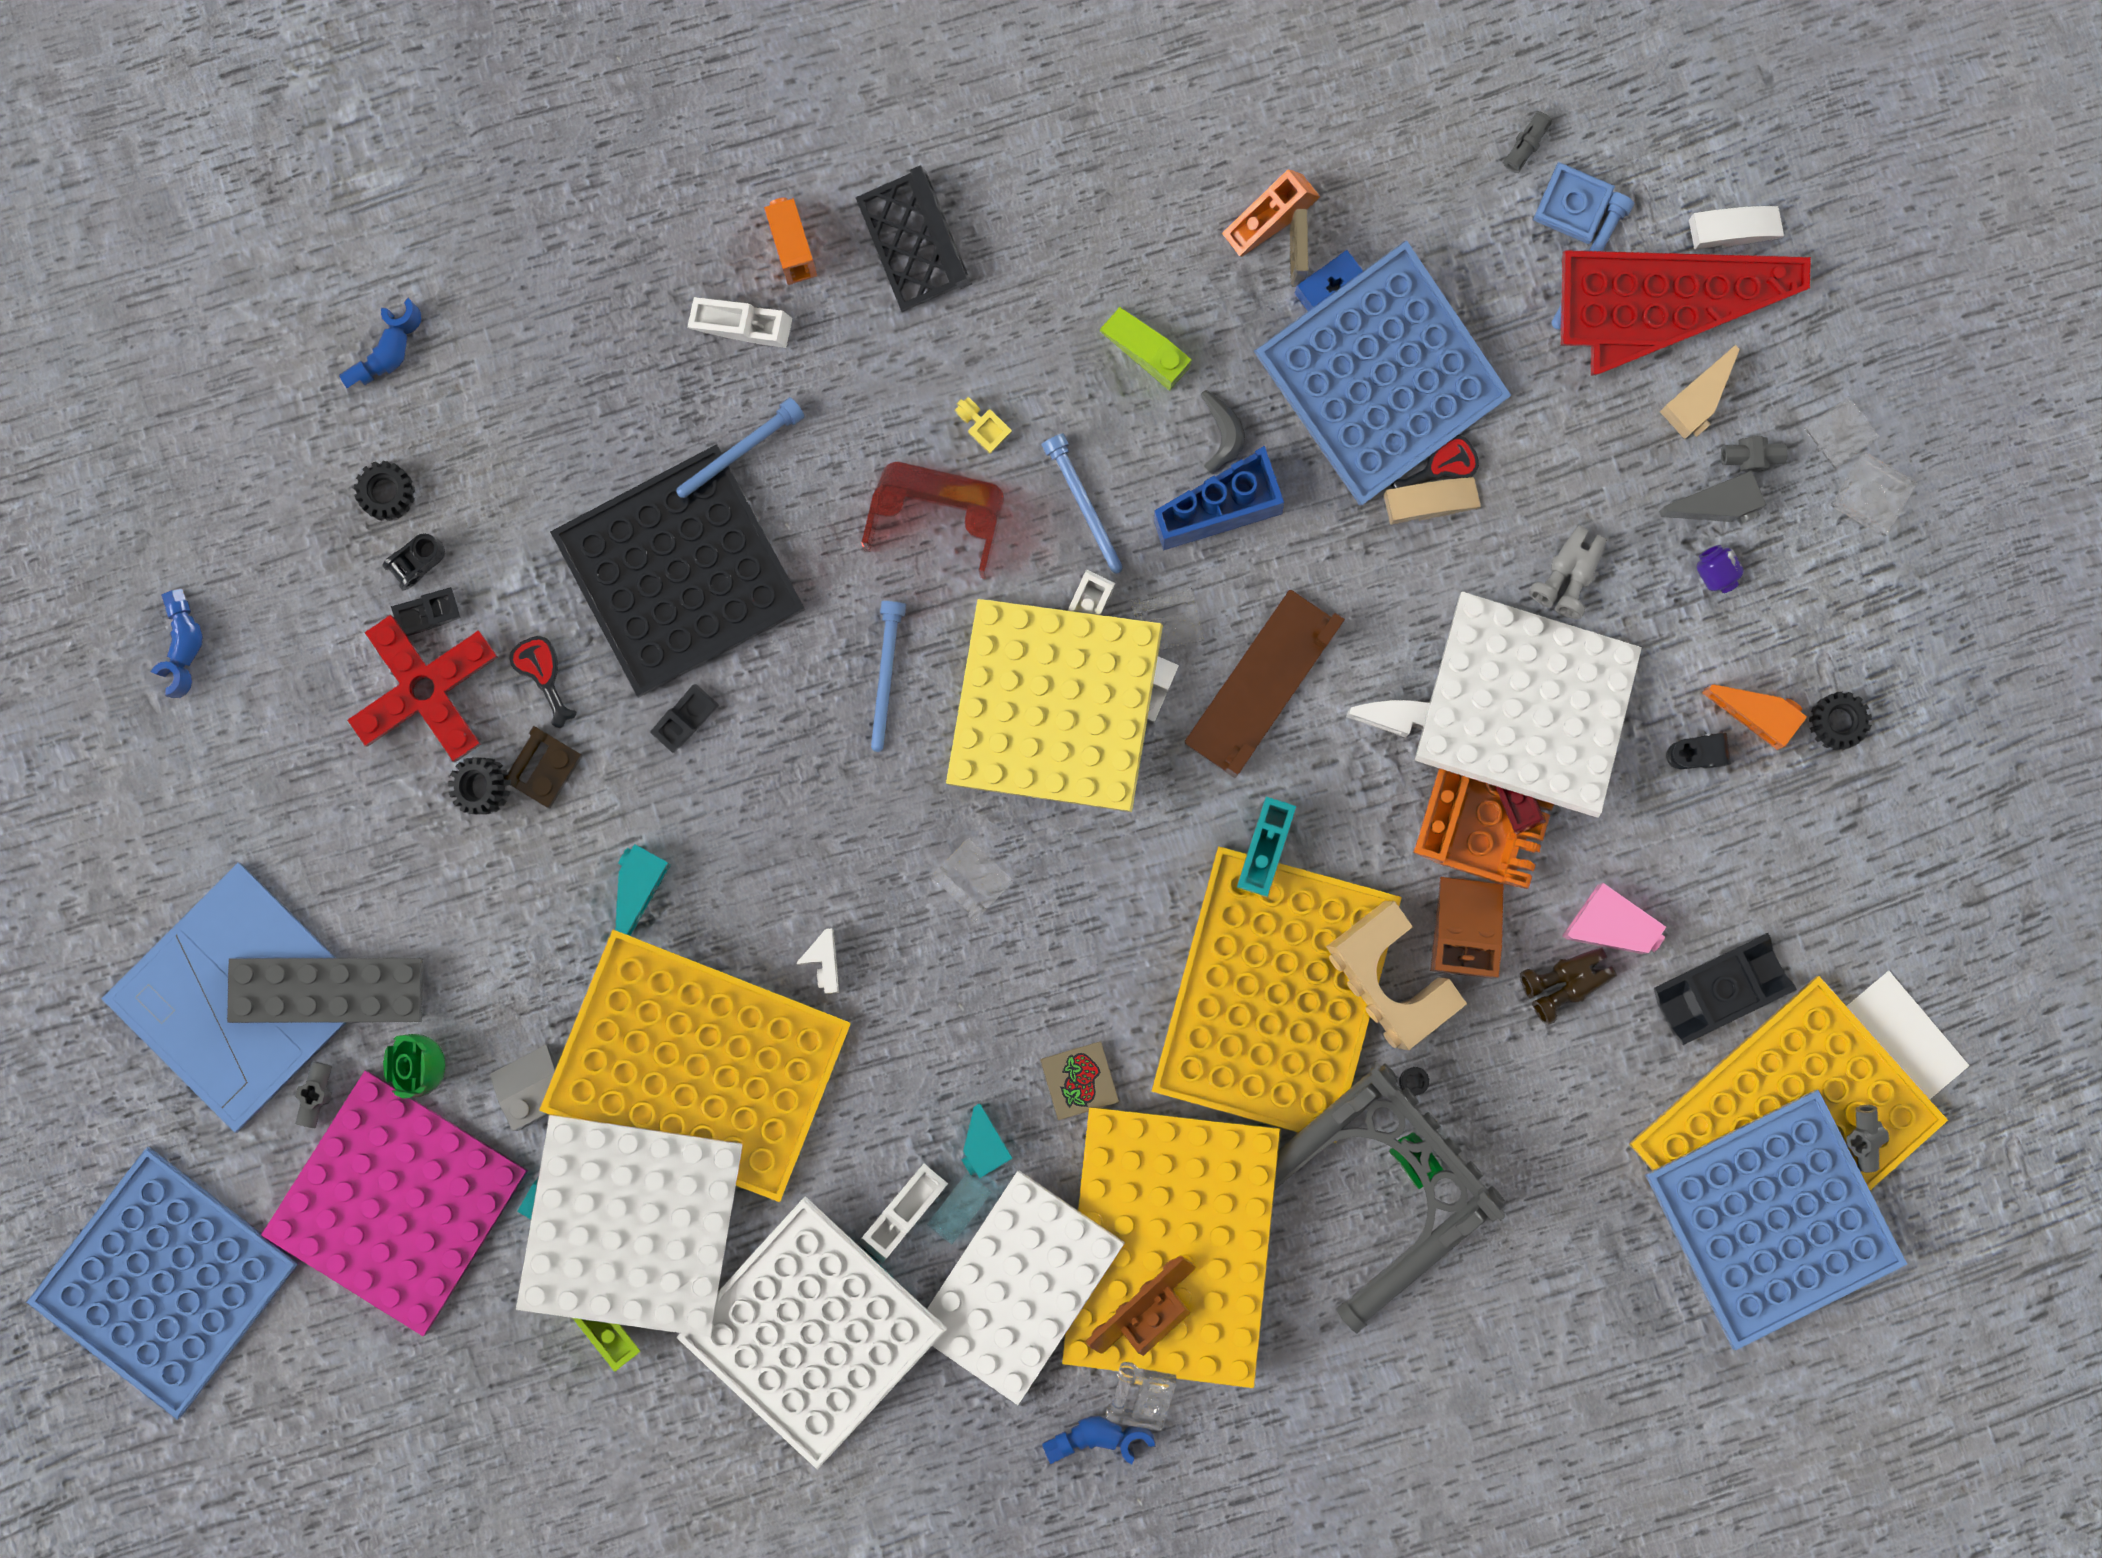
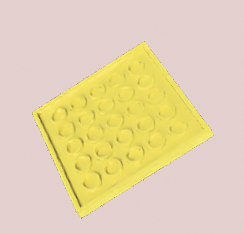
M978 599L946 784L1132 812L1163 625L1161 623Z

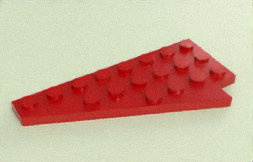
M1565 250L1562 252L1560 346L1591 347V376H1596L1810 289L1811 257Z

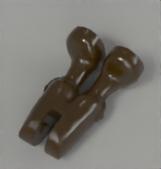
M1603 947L1567 960L1560 959L1554 965L1553 971L1537 975L1532 969H1526L1520 973L1523 989L1530 999L1558 983H1566L1557 992L1532 1002L1534 1011L1545 1025L1555 1023L1557 1020L1556 1011L1561 1005L1567 1001L1571 1003L1583 1002L1587 995L1601 988L1617 976L1613 966L1595 971L1596 974H1593L1590 969L1591 965L1594 967L1599 961L1607 958Z

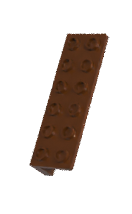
M1289 590L1185 740V744L1236 778L1345 619L1336 613L1332 617L1293 590Z

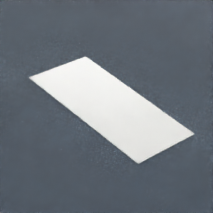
M1887 971L1846 1006L1929 1099L1969 1067V1064L1890 971Z

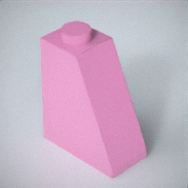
M1601 883L1596 886L1562 937L1571 941L1646 954L1650 950L1655 952L1665 939L1662 933L1666 926L1606 884Z

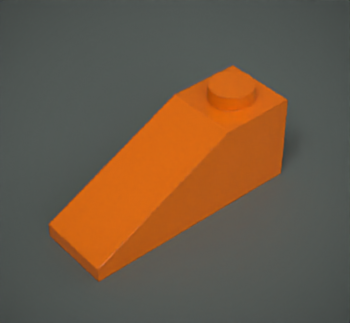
M1288 169L1222 234L1237 254L1243 257L1288 226L1296 209H1308L1320 198V195L1303 174Z
M1714 684L1708 686L1702 692V694L1777 750L1787 745L1807 718L1801 712L1802 707L1789 698L1784 700L1781 697Z

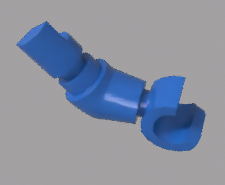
M409 298L404 302L406 312L399 319H394L395 315L389 309L381 308L382 319L389 325V329H384L378 345L372 349L373 353L366 357L368 361L365 363L359 361L339 374L346 388H349L359 380L366 386L374 380V375L378 374V376H381L385 372L390 374L402 364L405 359L406 334L414 332L421 322V312Z
M176 589L161 594L168 618L173 619L171 622L172 631L170 632L172 640L167 657L171 659L169 662L158 663L150 671L166 677L170 672L173 673L174 679L172 684L165 688V696L170 698H181L190 690L192 684L191 674L184 667L185 665H191L202 647L203 639L200 625L195 623L192 616L188 615L191 613V609L183 590Z
M1090 1416L1079 1420V1425L1071 1428V1433L1067 1434L1064 1431L1042 1444L1050 1464L1075 1453L1074 1449L1077 1447L1082 1450L1088 1446L1090 1449L1101 1447L1111 1450L1119 1447L1126 1462L1133 1464L1134 1452L1128 1448L1131 1441L1142 1439L1148 1444V1447H1156L1154 1436L1149 1428L1135 1424L1122 1431L1121 1426L1101 1416Z

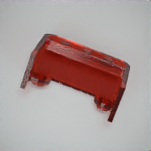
M892 462L888 464L882 471L872 497L862 538L864 551H871L879 515L885 517L897 515L903 508L905 497L967 511L965 516L967 532L975 538L986 540L979 566V577L986 579L1004 504L1002 490L993 483L907 463Z

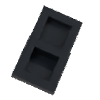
M452 587L421 595V598L391 606L393 616L406 636L424 632L461 618Z
M693 684L678 703L665 713L650 733L672 753H675L705 722L719 704L697 684Z

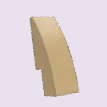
M1474 477L1389 489L1384 493L1390 525L1417 519L1421 521L1481 507Z

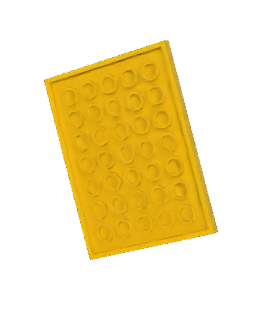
M1218 846L1151 1092L1299 1133L1351 1088L1370 1019L1365 1009L1368 1005L1361 996L1357 997L1351 991L1347 984L1349 979L1343 970H1337L1329 959L1331 953L1326 946L1382 902L1395 901L1400 906L1402 897L1281 863L1277 865L1268 897L1237 888L1247 854ZM1388 947L1381 954L1377 964L1376 973L1378 984L1382 974Z
M612 929L539 1111L550 1115L741 1143L742 1151L736 1186L780 1202L851 1023Z
M1816 976L1633 1139L1629 1145L1653 1171L1814 1090H1819L1846 1145L1847 1136L1856 1129V1108L1860 1105H1873L1877 1107L1878 1121L1888 1130L1889 1140L1879 1148L1880 1169L1876 1172L1860 1171L1869 1190H1872L1948 1120L1821 977ZM1848 1147L1854 1161L1858 1166V1157L1855 1156L1853 1151Z
M1089 1107L1078 1211L1124 1241L1125 1244L1066 1332L1062 1364L1246 1388L1255 1387L1281 1129ZM1181 1255L1193 1263L1196 1267L1195 1270L1173 1289L1191 1313L1144 1356L1137 1353L1125 1335L1120 1337L1102 1354L1087 1345L1086 1340L1092 1336L1093 1330L1099 1325L1106 1323L1116 1314V1310L1120 1305L1129 1302L1139 1293L1144 1283L1153 1280L1162 1272L1167 1262Z

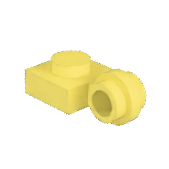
M969 397L964 401L960 399L956 403L958 407L954 411L966 423L970 420L975 422L968 430V433L989 454L1012 433V430L992 410L989 409L980 417L977 414L980 408Z

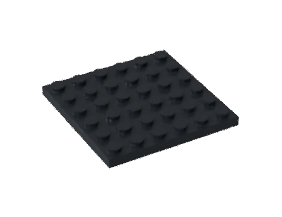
M717 444L550 531L638 698L805 610L729 466L687 497L681 498L677 495V488L722 455Z

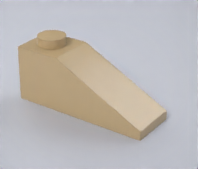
M1736 345L1660 411L1684 439L1692 433L1696 437L1699 436L1711 425L1707 420L1715 413L1740 349Z

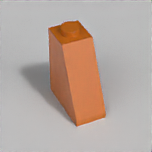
M782 197L771 201L770 205L764 207L787 284L790 285L817 277L794 198L787 200V198Z

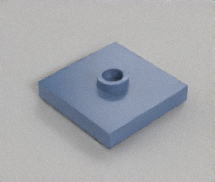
M1558 162L1533 217V221L1590 244L1615 186Z

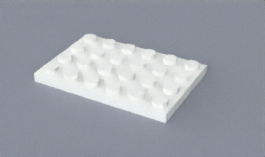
M1017 1171L927 1308L947 1328L932 1346L1006 1398L1019 1405L1125 1242L1021 1171Z

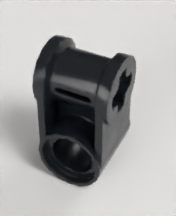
M426 533L419 534L400 550L390 555L383 562L382 566L385 570L391 571L400 582L399 587L401 590L405 591L414 586L428 571L441 562L445 555V547L441 541ZM432 542L434 545L432 554L428 557H423L421 554L423 545Z
M1727 733L1704 735L1673 743L1666 752L1667 761L1671 767L1679 770L1731 765ZM1679 751L1688 752L1689 757H1680Z

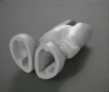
M1581 525L1576 527L1560 553L1552 558L1551 570L1553 573L1545 583L1536 582L1532 584L1529 590L1530 596L1535 601L1550 608L1557 598L1564 579L1571 575L1570 583L1557 603L1555 611L1562 616L1572 619H1581L1585 613V607L1579 601V596L1582 588L1587 587L1595 580L1594 572L1607 541L1606 538L1597 534L1593 542L1588 546V551L1581 548L1580 546H1583L1585 536L1589 530Z

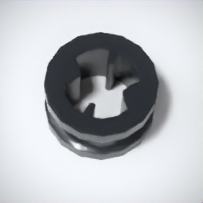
M1411 1067L1401 1073L1399 1085L1402 1091L1407 1087L1416 1096L1423 1094L1428 1089L1430 1079L1424 1069ZM1418 1073L1422 1078L1419 1080V1082H1422L1421 1088L1413 1087L1410 1089L1407 1086L1410 1081H1406L1408 1075L1415 1076Z

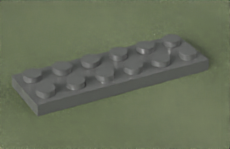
M423 958L229 959L227 1023L422 1022Z

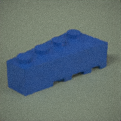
M1265 446L1256 450L1253 455L1246 459H1241L1232 464L1231 468L1219 475H1214L1205 480L1202 485L1192 491L1188 490L1154 510V524L1163 551L1283 514L1284 500Z

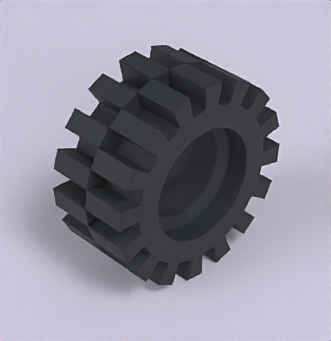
M382 461V464L373 462L370 468L365 466L362 469L364 471L362 476L358 474L356 477L358 484H354V490L357 493L354 496L356 501L359 502V506L371 517L373 516L381 521L382 519L392 521V517L395 516L397 518L402 517L401 513L404 510L408 512L410 510L409 503H413L415 499L412 496L415 493V487L412 485L411 477L398 465L390 464L388 461ZM381 480H391L396 486V494L388 502H379L373 495L374 486Z
M1841 691L1820 699L1817 702L1818 704L1811 710L1813 716L1809 717V722L1813 724V727L1810 728L1811 733L1815 732L1817 735L1815 740L1817 742L1822 741L1824 743L1822 746L1825 748L1832 747V750H1845L1867 737L1866 732L1870 731L1872 726L1868 724L1872 720V715L1867 714L1866 710L1869 707L1867 704L1863 705L1861 703L1863 700L1861 697L1855 698L1853 697L1854 693H1843ZM1836 709L1845 710L1851 717V727L1845 733L1836 732L1830 726V714Z
M481 757L463 759L464 763L459 762L455 766L459 771L452 770L450 776L455 778L454 781H448V786L454 787V791L449 792L450 797L457 798L453 801V804L461 806L460 811L469 812L468 814L487 815L491 814V812L499 811V806H504L507 802L503 799V796L510 795V791L505 790V786L511 785V780L504 779L505 776L509 775L507 770H500L503 765L500 762H495V759ZM478 774H482L485 777L487 784L486 792L481 798H477L473 792V781Z

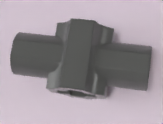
M1763 436L1742 438L1738 440L1739 445H1723L1721 448L1722 465H1740V471L1746 473L1749 471H1766L1770 469V464H1785L1788 457L1785 443L1768 444V438Z
M311 1062L306 1084L298 1086L295 1097L299 1099L300 1107L295 1124L316 1128L321 1107L330 1102L332 1092L327 1088L332 1069L331 1065ZM309 1090H315L319 1094V1099L313 1100L311 1096H308Z
M1860 1105L1856 1108V1129L1847 1136V1147L1858 1157V1168L1860 1171L1876 1172L1880 1169L1879 1148L1888 1142L1889 1134L1888 1130L1878 1121L1877 1107L1873 1105Z

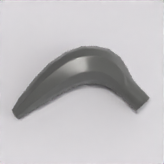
M1205 390L1201 393V396L1215 418L1222 436L1219 450L1204 465L1213 474L1224 463L1231 461L1239 455L1243 449L1245 432L1235 412L1214 394Z

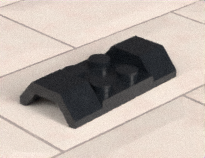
M1765 933L1654 987L1657 1004L1671 1032L1681 1045L1704 1036L1797 990L1793 982L1784 973L1773 951L1769 933Z

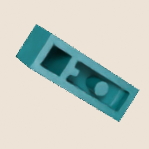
M1266 796L1237 888L1268 897L1296 806Z
M634 844L632 849L626 848L618 862L622 867L618 875L615 930L629 936L632 935L671 866L670 863Z

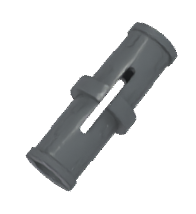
M1536 111L1524 132L1518 134L1516 144L1503 161L1507 169L1514 173H1520L1532 152L1538 150L1541 138L1553 123L1547 114Z

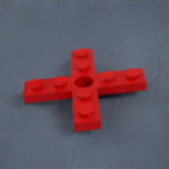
M389 615L364 632L399 682V685L347 720L366 747L418 712L453 762H457L481 745L447 693L498 658L479 630L428 665H426L392 615ZM421 679H431L434 683L432 696L426 700H418L414 695L416 683Z

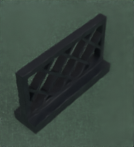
M921 165L911 169V173L855 197L902 312L958 287L963 289L972 285L928 173ZM910 183L913 194L909 204L895 200L894 197L898 188ZM890 192L889 197L883 195ZM877 197L885 200L886 204L881 216L878 217L869 213L865 202ZM916 201L920 209L914 207ZM892 203L906 208L900 225L886 220ZM911 211L923 215L925 221L920 233L905 227ZM872 219L878 221L876 228ZM883 224L898 229L892 245L882 242L879 238ZM927 228L931 237L925 235ZM903 231L918 237L911 253L897 248ZM923 239L935 245L936 250L931 261L917 256ZM883 247L890 249L888 255H886ZM894 252L909 257L903 274L891 268L890 262ZM938 258H940L942 265L936 263ZM914 260L929 265L923 281L908 276ZM934 267L945 271L949 283L940 287L928 284ZM895 275L901 277L899 284L897 283ZM908 280L921 285L917 296L905 302L901 293L905 281ZM926 288L931 289V291L924 293Z

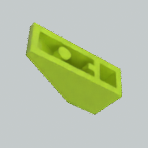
M1121 307L1115 311L1099 330L1169 391L1190 369L1191 358L1167 338Z
M572 1318L614 1372L641 1352L620 1324Z

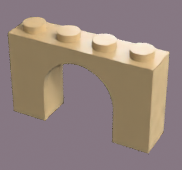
M1384 901L1326 946V948L1331 953L1329 959L1334 967L1339 971L1343 970L1349 981L1347 984L1351 991L1357 997L1361 996L1368 1005L1365 1008L1368 1015L1376 1023L1380 1022L1386 1032L1383 1034L1388 1043L1393 1048L1410 1050L1467 1005V1003L1449 978L1438 977L1414 997L1400 1003L1391 1000L1383 993L1378 984L1376 973L1379 958L1388 946L1413 928L1395 901Z

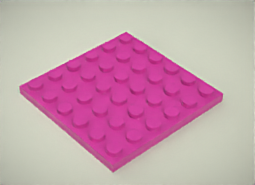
M365 1070L261 1236L416 1333L426 1336L528 1170L413 1098L403 1099L396 1096L391 1091L396 1090L392 1085Z

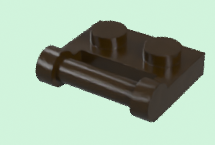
M533 725L528 733L531 735L510 768L509 775L505 776L504 779L511 780L510 786L550 809L583 755ZM543 742L549 747L527 783H524L519 778L537 748Z

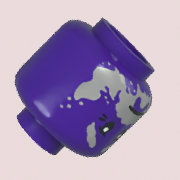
M1716 545L1699 555L1700 561L1697 563L1696 569L1705 586L1710 591L1721 590L1722 593H1727L1739 586L1738 580L1742 577L1744 569L1731 548H1723L1721 545Z

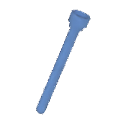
M1618 192L1612 193L1607 204L1608 216L1589 251L1604 250L1619 219L1622 220L1630 214L1635 204L1631 198ZM1561 305L1552 320V326L1555 329H1561Z
M790 397L779 405L780 409L776 411L777 415L677 488V495L681 498L687 497L784 424L788 426L798 423L804 418V413L799 405Z
M1064 433L1046 440L1041 444L1046 455L1051 456L1052 460L1057 461L1113 573H1120L1123 566L1067 455L1069 453L1067 448L1069 443Z
M881 601L880 614L883 615L882 621H885L871 742V748L874 752H880L884 747L897 625L901 623V618L905 617L906 604L900 602Z

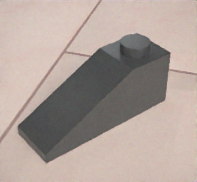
M1749 471L1664 506L1659 513L1661 517L1721 522H1733L1741 519V522L1745 523L1759 517L1758 511L1766 506V502L1752 471Z

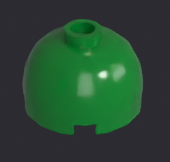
M422 1034L396 1036L393 1046H387L384 1054L383 1068L386 1082H392L396 1090L391 1091L403 1099L428 1095L441 1084L444 1078L446 1064L441 1047L436 1041Z

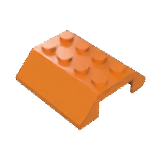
M1439 768L1413 853L1440 865L1494 882L1529 889L1532 875L1517 871V869L1534 872L1536 864L1526 859H1517L1518 850L1522 849L1532 853H1540L1541 845L1526 841V839L1543 841L1551 815L1542 812L1546 820L1545 823L1516 835L1495 785ZM1537 799L1541 810L1552 811L1554 804Z

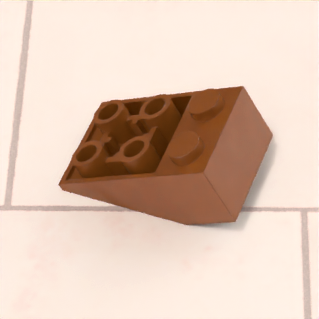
M1440 877L1430 971L1491 979L1499 978L1502 951L1504 884Z

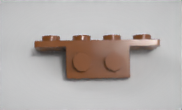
M1181 1255L1167 1262L1162 1272L1153 1280L1144 1283L1139 1293L1129 1302L1120 1305L1116 1310V1314L1106 1323L1099 1325L1093 1330L1092 1336L1086 1340L1087 1345L1102 1354L1120 1337L1125 1335L1137 1353L1144 1356L1191 1313L1173 1289L1192 1273L1196 1267Z

